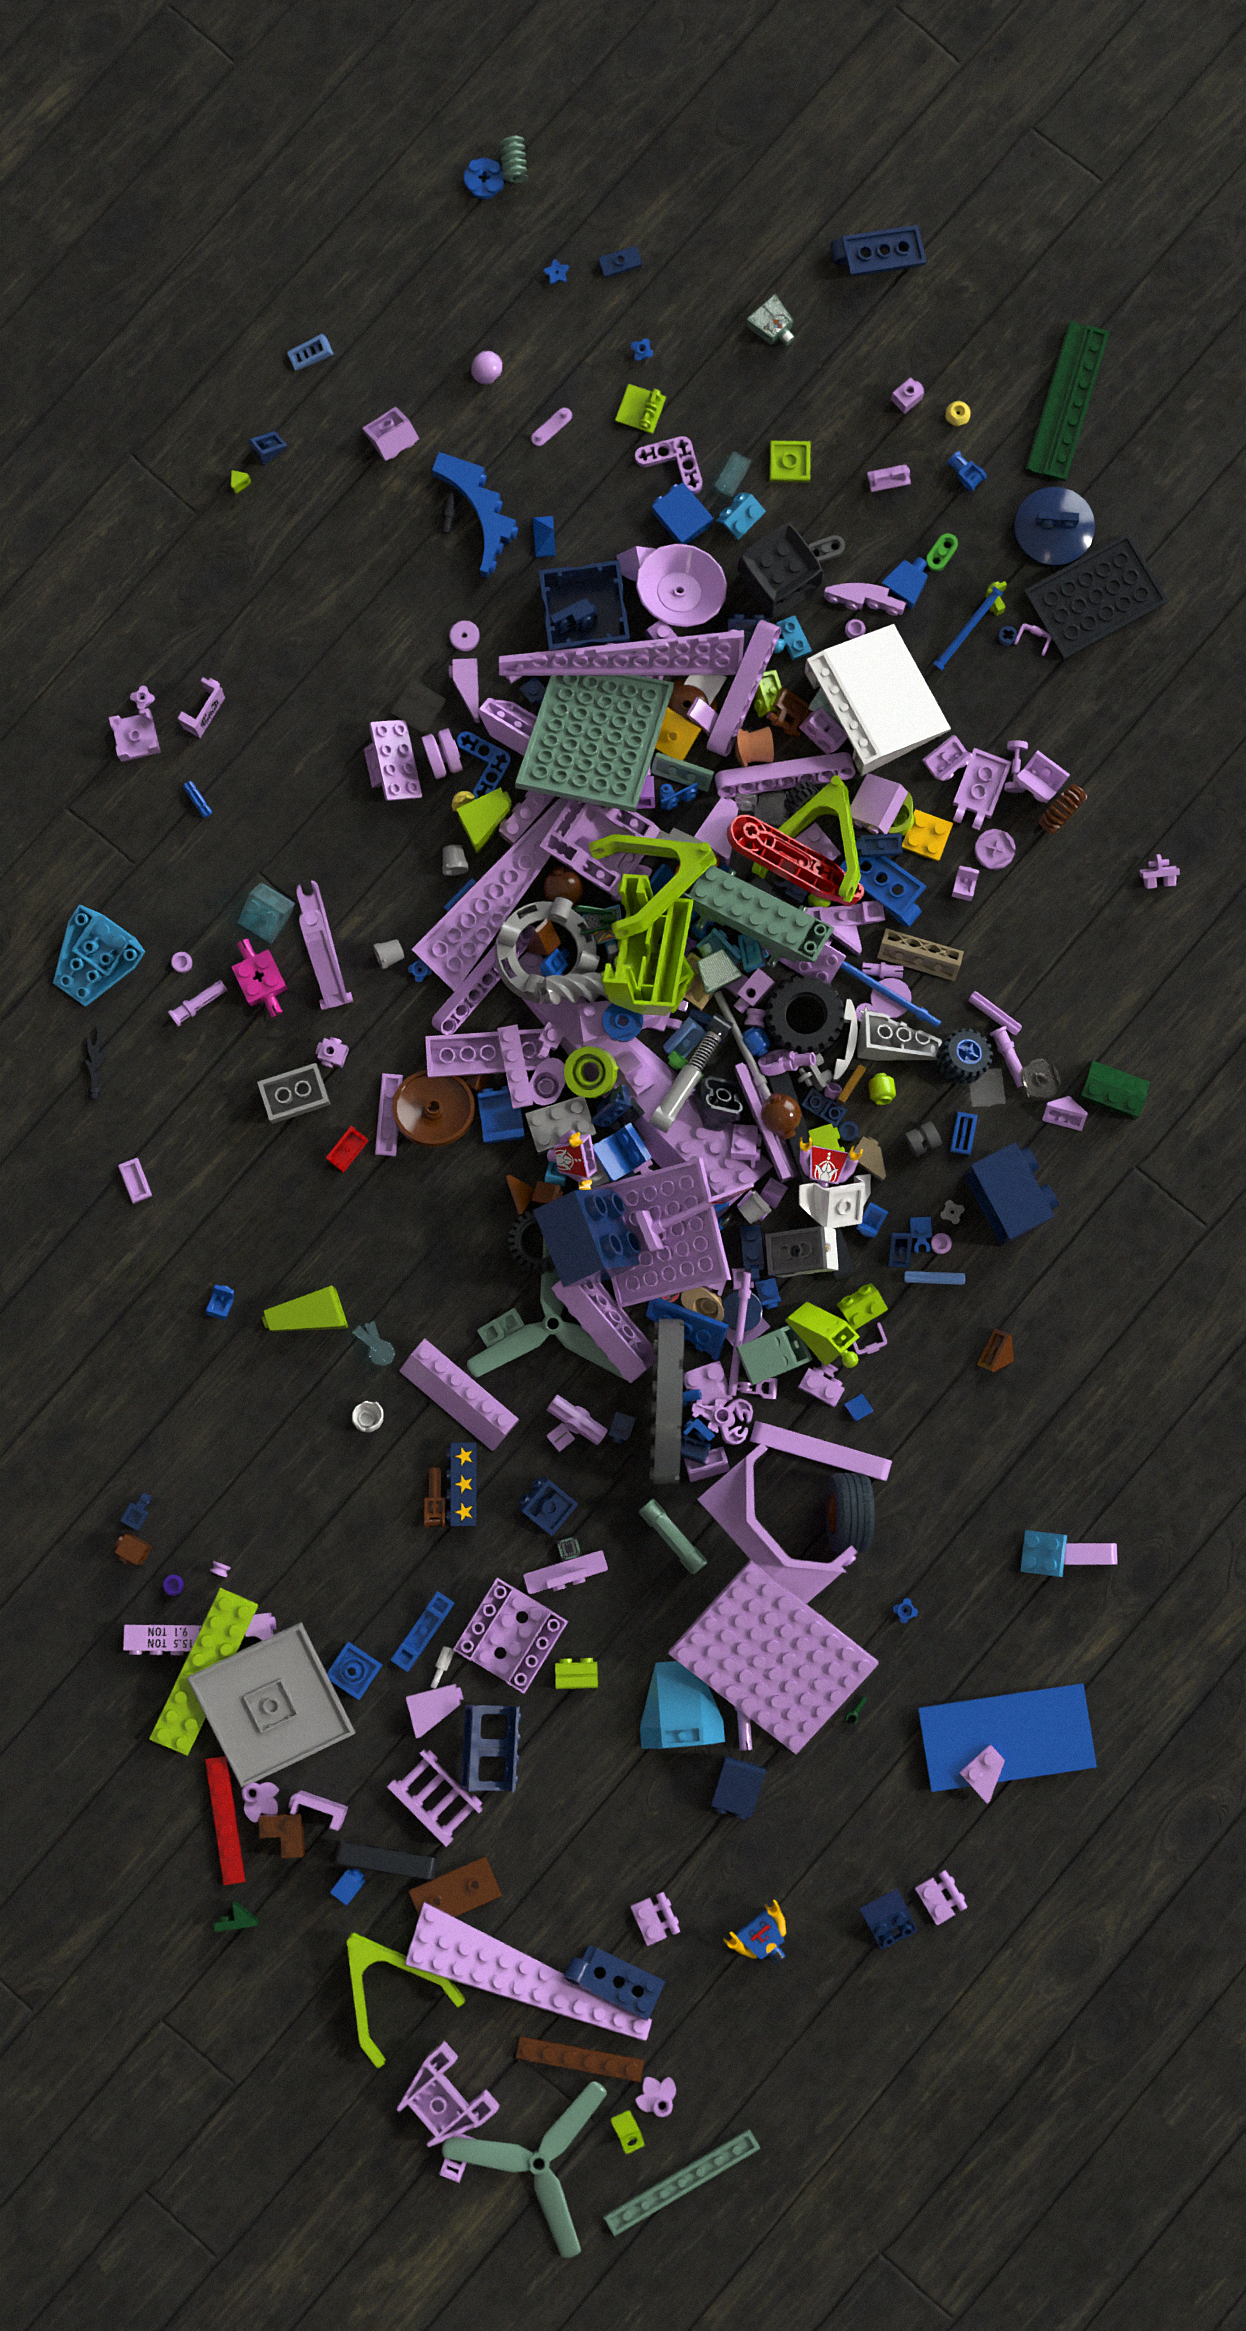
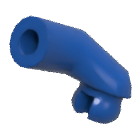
M700 1389L682 1392L683 1407L689 1405L690 1401L702 1399Z

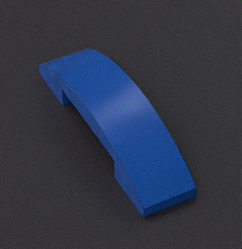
M437 1591L391 1661L408 1672L453 1607L454 1602Z

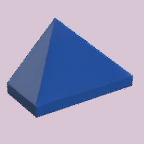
M553 516L533 517L536 557L556 556Z

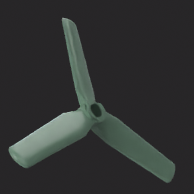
M543 1237L542 1258L550 1256V1252ZM556 1268L553 1269L552 1273L545 1271V1274L541 1275L540 1302L545 1315L543 1321L523 1326L467 1361L469 1371L475 1377H479L539 1347L549 1335H555L565 1348L623 1378L620 1370L608 1360L605 1352L595 1344L594 1339L588 1332L584 1331L580 1325L563 1322L560 1316L564 1303L555 1296V1292L551 1289L560 1281ZM548 1320H555L558 1323V1328L555 1330L548 1328Z
M591 2082L544 2135L539 2150L533 2153L517 2144L449 2137L443 2142V2157L513 2173L530 2170L534 2173L535 2192L563 2258L576 2256L580 2253L581 2249L560 2182L549 2168L551 2160L566 2150L604 2099L607 2092L601 2084ZM536 2158H542L545 2163L542 2167H535L533 2161Z

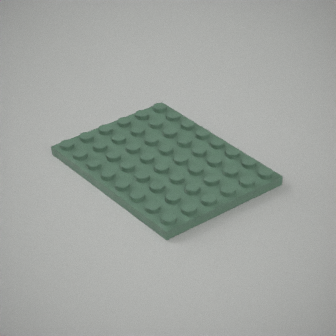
M551 675L515 782V788L635 813L672 695L674 683L639 675Z

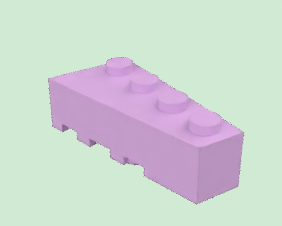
M609 1001L579 1003L577 1005L576 1017L581 1047L599 1045L610 1039L602 1028L603 1013L611 1004ZM642 1014L643 1026L641 1030L659 1024L661 1016ZM620 1016L619 1021H617V1023L621 1024L622 1026H625V1023L628 1022V1020L623 1019L622 1016Z

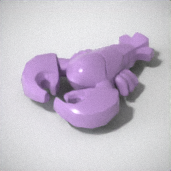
M738 1398L726 1407H724L727 1403L726 1399H716L714 1406H703L701 1400H696L691 1409L693 1417L696 1418L699 1414L709 1420L708 1428L718 1433V1427H720L722 1439L727 1444L737 1445L745 1440L748 1434L747 1427L744 1428L741 1434H738V1430L742 1426H737L731 1430L728 1428L735 1423L734 1410L739 1420L743 1422V1414H745L746 1423H750L753 1409L747 1400Z

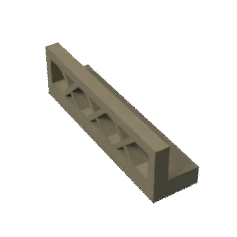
M886 928L877 958L955 981L964 951ZM888 937H891V938L896 939L897 941L895 942V941L889 940V939H887V938H888ZM909 944H915L917 947H912ZM929 949L935 950L937 953H932ZM947 955H952L958 958L956 960L953 958H949Z

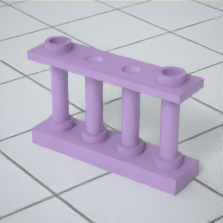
M423 1750L420 1754L424 1759L402 1781L399 1780L397 1782L394 1779L387 1787L447 1847L453 1840L451 1837L452 1831L474 1809L480 1813L483 1809L481 1807L482 1802L475 1795L471 1797L465 1790H461V1786L436 1762L438 1758L432 1751L426 1752ZM431 1764L439 1773L417 1796L414 1795L412 1797L407 1792L408 1786ZM445 1779L453 1789L432 1811L426 1812L421 1807L423 1801ZM460 1794L468 1804L446 1826L443 1825L441 1827L436 1822L437 1816Z

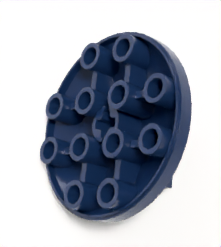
M1047 487L1029 495L1020 505L1014 522L1015 537L1021 550L1033 561L1046 566H1063L1079 559L1089 548L1095 531L1094 516L1087 502L1077 493L1061 487Z

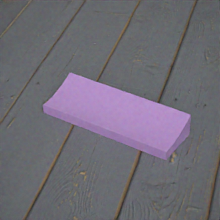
M543 1029L519 1030L526 1071H535L541 1061L550 1058V1053L543 1060L536 1056L542 1045L537 1039ZM498 1032L425 1036L428 1078L506 1073Z
M740 1063L736 1065L734 1069L735 1075L758 1126V1130L762 1134L763 1142L780 1182L784 1183L799 1177V1172L786 1141L780 1139L779 1135L769 1131L762 1122L761 1110L765 1100L760 1089L756 1088L753 1082L754 1077L748 1064Z

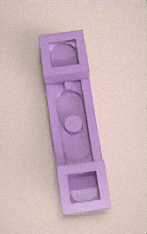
M877 901L862 902L852 906L807 908L808 910L806 911L807 914L831 926H857L885 920L883 905Z

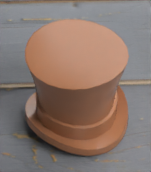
M769 726L750 733L739 729L735 743V755L738 763L742 767H748L747 763L752 762L773 763L774 746Z

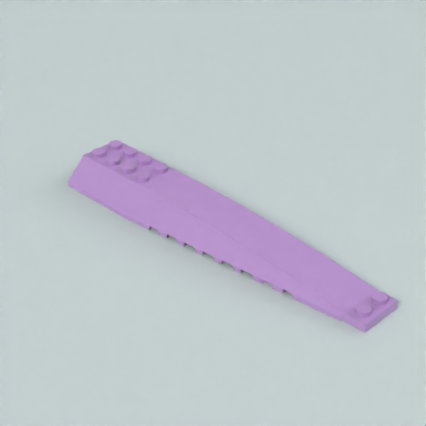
M527 952L518 960L520 966L527 974L544 977L539 967L544 958L540 954ZM509 969V978L511 979L513 977H516L511 971V969ZM581 997L577 1003H572L565 999L558 1005L553 1003L541 1005L540 1003L523 999L544 1026L547 1022H550L565 1031L559 1044L568 1055L581 1048L576 1009L579 1003H590L591 1001ZM636 1037L628 1042H618L609 1039L599 1045H592L608 1051L613 1056L615 1062L632 1051L654 1082L652 1087L637 1096L618 1069L616 1083L608 1093L602 1096L605 1099L621 1084L628 1087L630 1098L633 1097L645 1112L634 1124L646 1139L643 1144L661 1168L702 1158L711 1197L751 1182L754 1184L773 1167L761 1153L760 1161H756L755 1168H751V1160L731 1159L734 1125L729 1122L720 1132L705 1129L693 1100L692 1092L667 1133L649 1124L652 1115L657 1107L660 1106L678 1074ZM589 1062L584 1070V1074L590 1082L595 1081L599 1076V1068L593 1062ZM745 1192L729 1200L727 1207L715 1213L716 1218H720Z

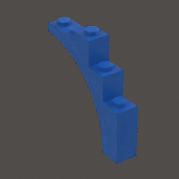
M439 452L432 469L433 477L443 480L457 489L469 501L477 513L485 539L480 574L483 577L489 578L490 572L494 573L497 562L495 559L497 554H501L504 543L510 544L511 539L516 538L518 532L516 520L497 514L500 512L503 502L500 501L499 493L482 488L487 479L484 467Z

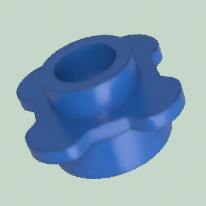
M646 338L641 342H633L631 344V349L634 350L635 354L634 358L637 361L653 356V350L649 346L650 341Z
M421 958L408 967L409 973L415 976L417 982H422L425 976L432 974V969Z
M905 1598L901 1604L893 1607V1611L898 1614L899 1620L902 1623H907L908 1619L912 1616L916 1617L918 1614V1610L912 1606L911 1600Z

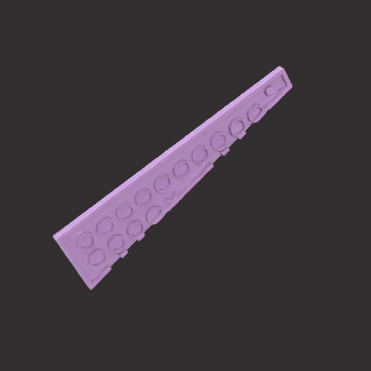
M729 630L723 633L620 644L607 643L601 646L499 656V676L736 675L743 658L744 630Z
M560 797L412 948L454 992L464 981L501 928L502 923L508 918L551 856L540 847V844L570 799Z
M423 1903L405 1962L406 1966L642 2041L647 2040L652 2022L651 2019L645 2021L572 1985L563 1978L564 1974Z

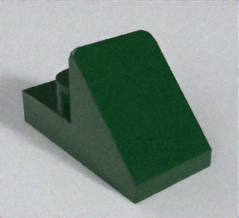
M235 1901L233 1903L234 1919H232L231 1915L219 1917V1921L214 1923L215 1932L253 1927L259 1924V1919Z

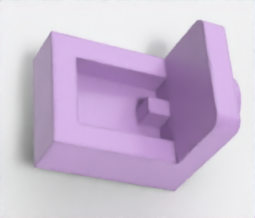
M959 866L952 897L972 901L979 870Z

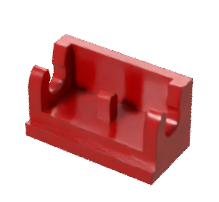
M350 1126L327 1155L326 1159L344 1173L369 1140L354 1127Z

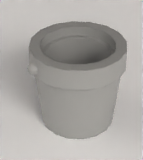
M461 845L444 847L443 874L455 876L468 872L469 868L463 847Z
M397 939L373 945L376 958L382 970L404 958L403 950Z
M756 1190L738 1208L750 1224L772 1211Z

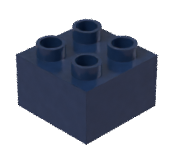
M1016 1142L972 1164L963 1174L1001 1246L1046 1224L1055 1217L1052 1212L1053 1208L1059 1206L1051 1187L1048 1184L1039 1187L1033 1174L1034 1171L1039 1169V1165L1030 1148L1026 1147L1020 1150Z
M611 1188L573 1191L533 1210L563 1287L601 1283L640 1265L637 1256L641 1251L640 1242L634 1232L631 1230L627 1231L622 1215L626 1213L625 1204L618 1193H612Z

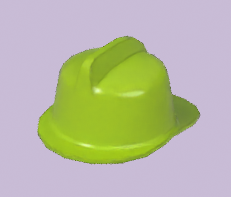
M909 792L888 831L890 834L900 833L902 836H905L906 832L914 824L913 800Z

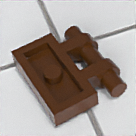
M780 688L772 705L778 711L776 714L770 711L766 718L775 727L784 729V733L798 738L801 731L797 727L812 713V710L808 709L810 705L786 688ZM785 716L791 718L789 723L784 720Z

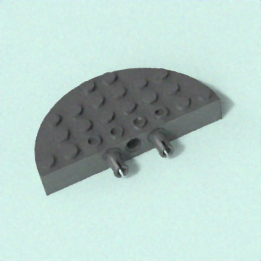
M659 1318V1322H655L654 1334H658V1340H654V1355H658V1361L653 1362V1375L657 1376V1381H653L652 1396H656V1402H652V1417H656V1424L651 1425V1438H655V1445H651L650 1459H654V1467H650V1480H654V1484L679 1485L684 1319Z

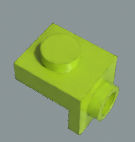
M998 581L988 587L989 589H987L986 598L992 592L993 586L1001 592L1004 591L1007 586L1006 582L999 583ZM1000 596L989 608L991 612L994 611L996 616L1002 614L1005 610V605Z

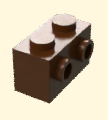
M125 1534L124 1537L120 1536L116 1542L115 1547L117 1549L115 1553L119 1555L118 1559L126 1564L143 1565L153 1546L132 1534Z

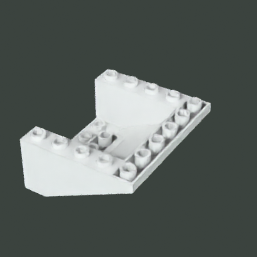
M894 624L825 649L806 661L805 674L814 689L820 686L854 748L852 760L861 776L951 729Z

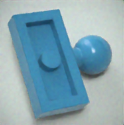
M795 615L777 622L776 626L781 628L780 635L782 639L778 638L773 653H780L784 646H786L792 660H796L812 652Z

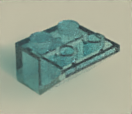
M260 883L250 892L238 923L272 944L289 919L295 903L265 884Z

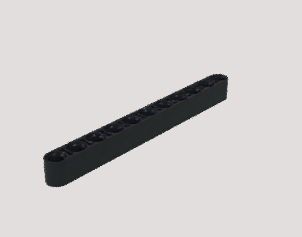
M788 1071L767 1076L772 1094L788 1095L798 1103ZM801 1112L800 1124L795 1129L796 1134L789 1138L788 1142L802 1184L817 1183L809 1180V1176L804 1174L800 1164L799 1139L802 1137V1142L807 1144L810 1137ZM815 1220L817 1227L822 1226ZM840 1227L832 1228L836 1231L839 1269L831 1271L835 1282L855 1276Z

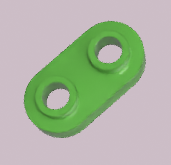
M943 534L933 546L926 559L927 567L930 570H942L955 553L958 541L954 535ZM949 543L951 547L945 548L944 544ZM938 559L940 563L934 564L932 560Z
M674 1050L668 1056L670 1060L668 1063L676 1070L682 1069L684 1065H688L689 1061ZM701 1072V1075H702V1076H701V1078L699 1079V1081H700V1080L703 1078V1076H704V1074H703L702 1072Z

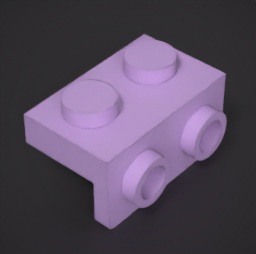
M952 735L922 761L935 779L946 781L954 775L953 772L958 768L966 766L973 755L966 751L956 735Z
M734 1124L731 1159L751 1160V1168H755L756 1161H760L761 1149H757V1146H761L762 1134H758L757 1125Z

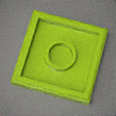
M770 441V482H810V441Z

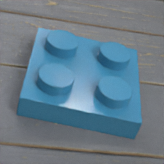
M1025 1530L1020 1572L1062 1577L1067 1535Z

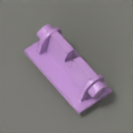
M907 465L867 472L871 492L911 484L909 478L910 470Z

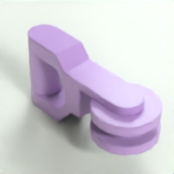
M769 1378L755 1384V1392L749 1388L751 1383L738 1382L737 1385H740V1387L737 1388V1391H740V1393L759 1394L764 1399H776L778 1379ZM764 1382H769L768 1394H764L761 1390Z

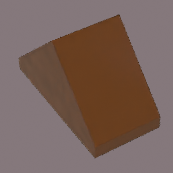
M548 918L534 930L526 949L527 952L550 955L561 944Z

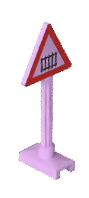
M753 1182L708 1198L707 1201L662 1221L653 1222L649 1211L642 1210L635 1213L650 1252H658L664 1249L659 1234L664 1232L666 1228L704 1212L715 1204L728 1202L754 1187Z

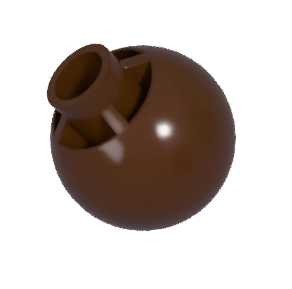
M564 866L555 867L545 879L543 886L544 895L548 902H554L556 897L568 899L573 903L572 907L576 908V903L581 900L584 892L582 878L572 869L564 868Z
M774 1093L769 1096V1099L762 1106V1122L769 1131L779 1135L780 1139H789L795 1136V1129L800 1124L801 1108L792 1097Z

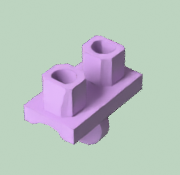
M1158 854L1155 855V861H1148L1149 867L1156 868L1139 870V875L1143 878L1145 888L1147 889L1157 887L1156 877H1163L1164 886H1175L1176 875H1180L1179 868H1176V866L1163 867L1169 865V859L1162 860L1161 855Z

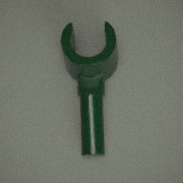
M862 1696L856 1708L847 1713L846 1721L850 1715H854L856 1720H854L853 1725L858 1722L860 1709L867 1700L865 1697Z

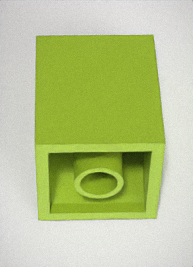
M501 788L457 808L458 817L476 853L480 852L497 832L500 823L511 815V799L507 791L503 793Z

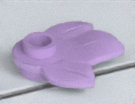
M269 1782L261 1785L250 1783L243 1788L244 1812L251 1821L257 1822L261 1812L269 1815L277 1814L278 1805L273 1797L279 1792V1789L274 1784ZM251 1789L256 1791L255 1797L249 1795Z
M646 2077L643 2083L644 2095L636 2098L638 2106L645 2112L653 2111L659 2117L669 2115L673 2108L671 2100L676 2094L673 2080L667 2077L660 2083L654 2078ZM660 2102L666 2103V2107L664 2109H660L658 2107V2104Z

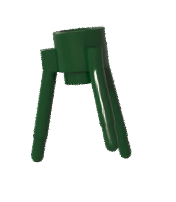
M583 905L571 908L575 912L598 914L599 923H603L602 926L581 931L580 935L611 930V925L617 921L616 909H603Z

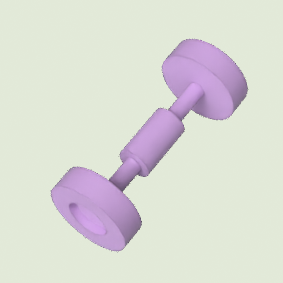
M1009 741L1007 749L1015 751V759L1012 761V774L1014 775L1013 782L1005 783L1004 790L1012 793H1021L1025 790L1017 784L1015 778L1020 773L1021 760L1019 759V752L1027 751L1028 743L1024 741Z

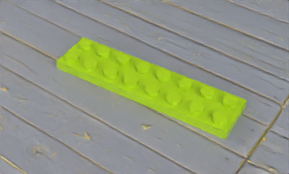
M222 1588L219 1589L150 1735V1740L188 1756L206 1715L187 1676L237 1652L258 1608V1604Z

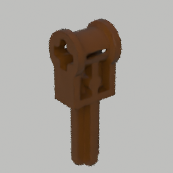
M437 1467L429 1469V1498H424L425 1528L429 1526H442V1528H446V1498H441V1468Z

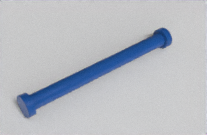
M993 586L990 595L938 661H934L933 664L942 671L945 668L946 662L998 596L1001 597L1003 595L995 586Z

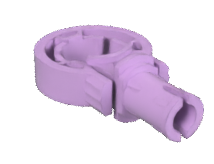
M785 1049L768 1052L758 1060L761 1073L767 1076L781 1074L790 1070L796 1071L799 1066H813L816 1063V1057L813 1052L798 1054L797 1051Z

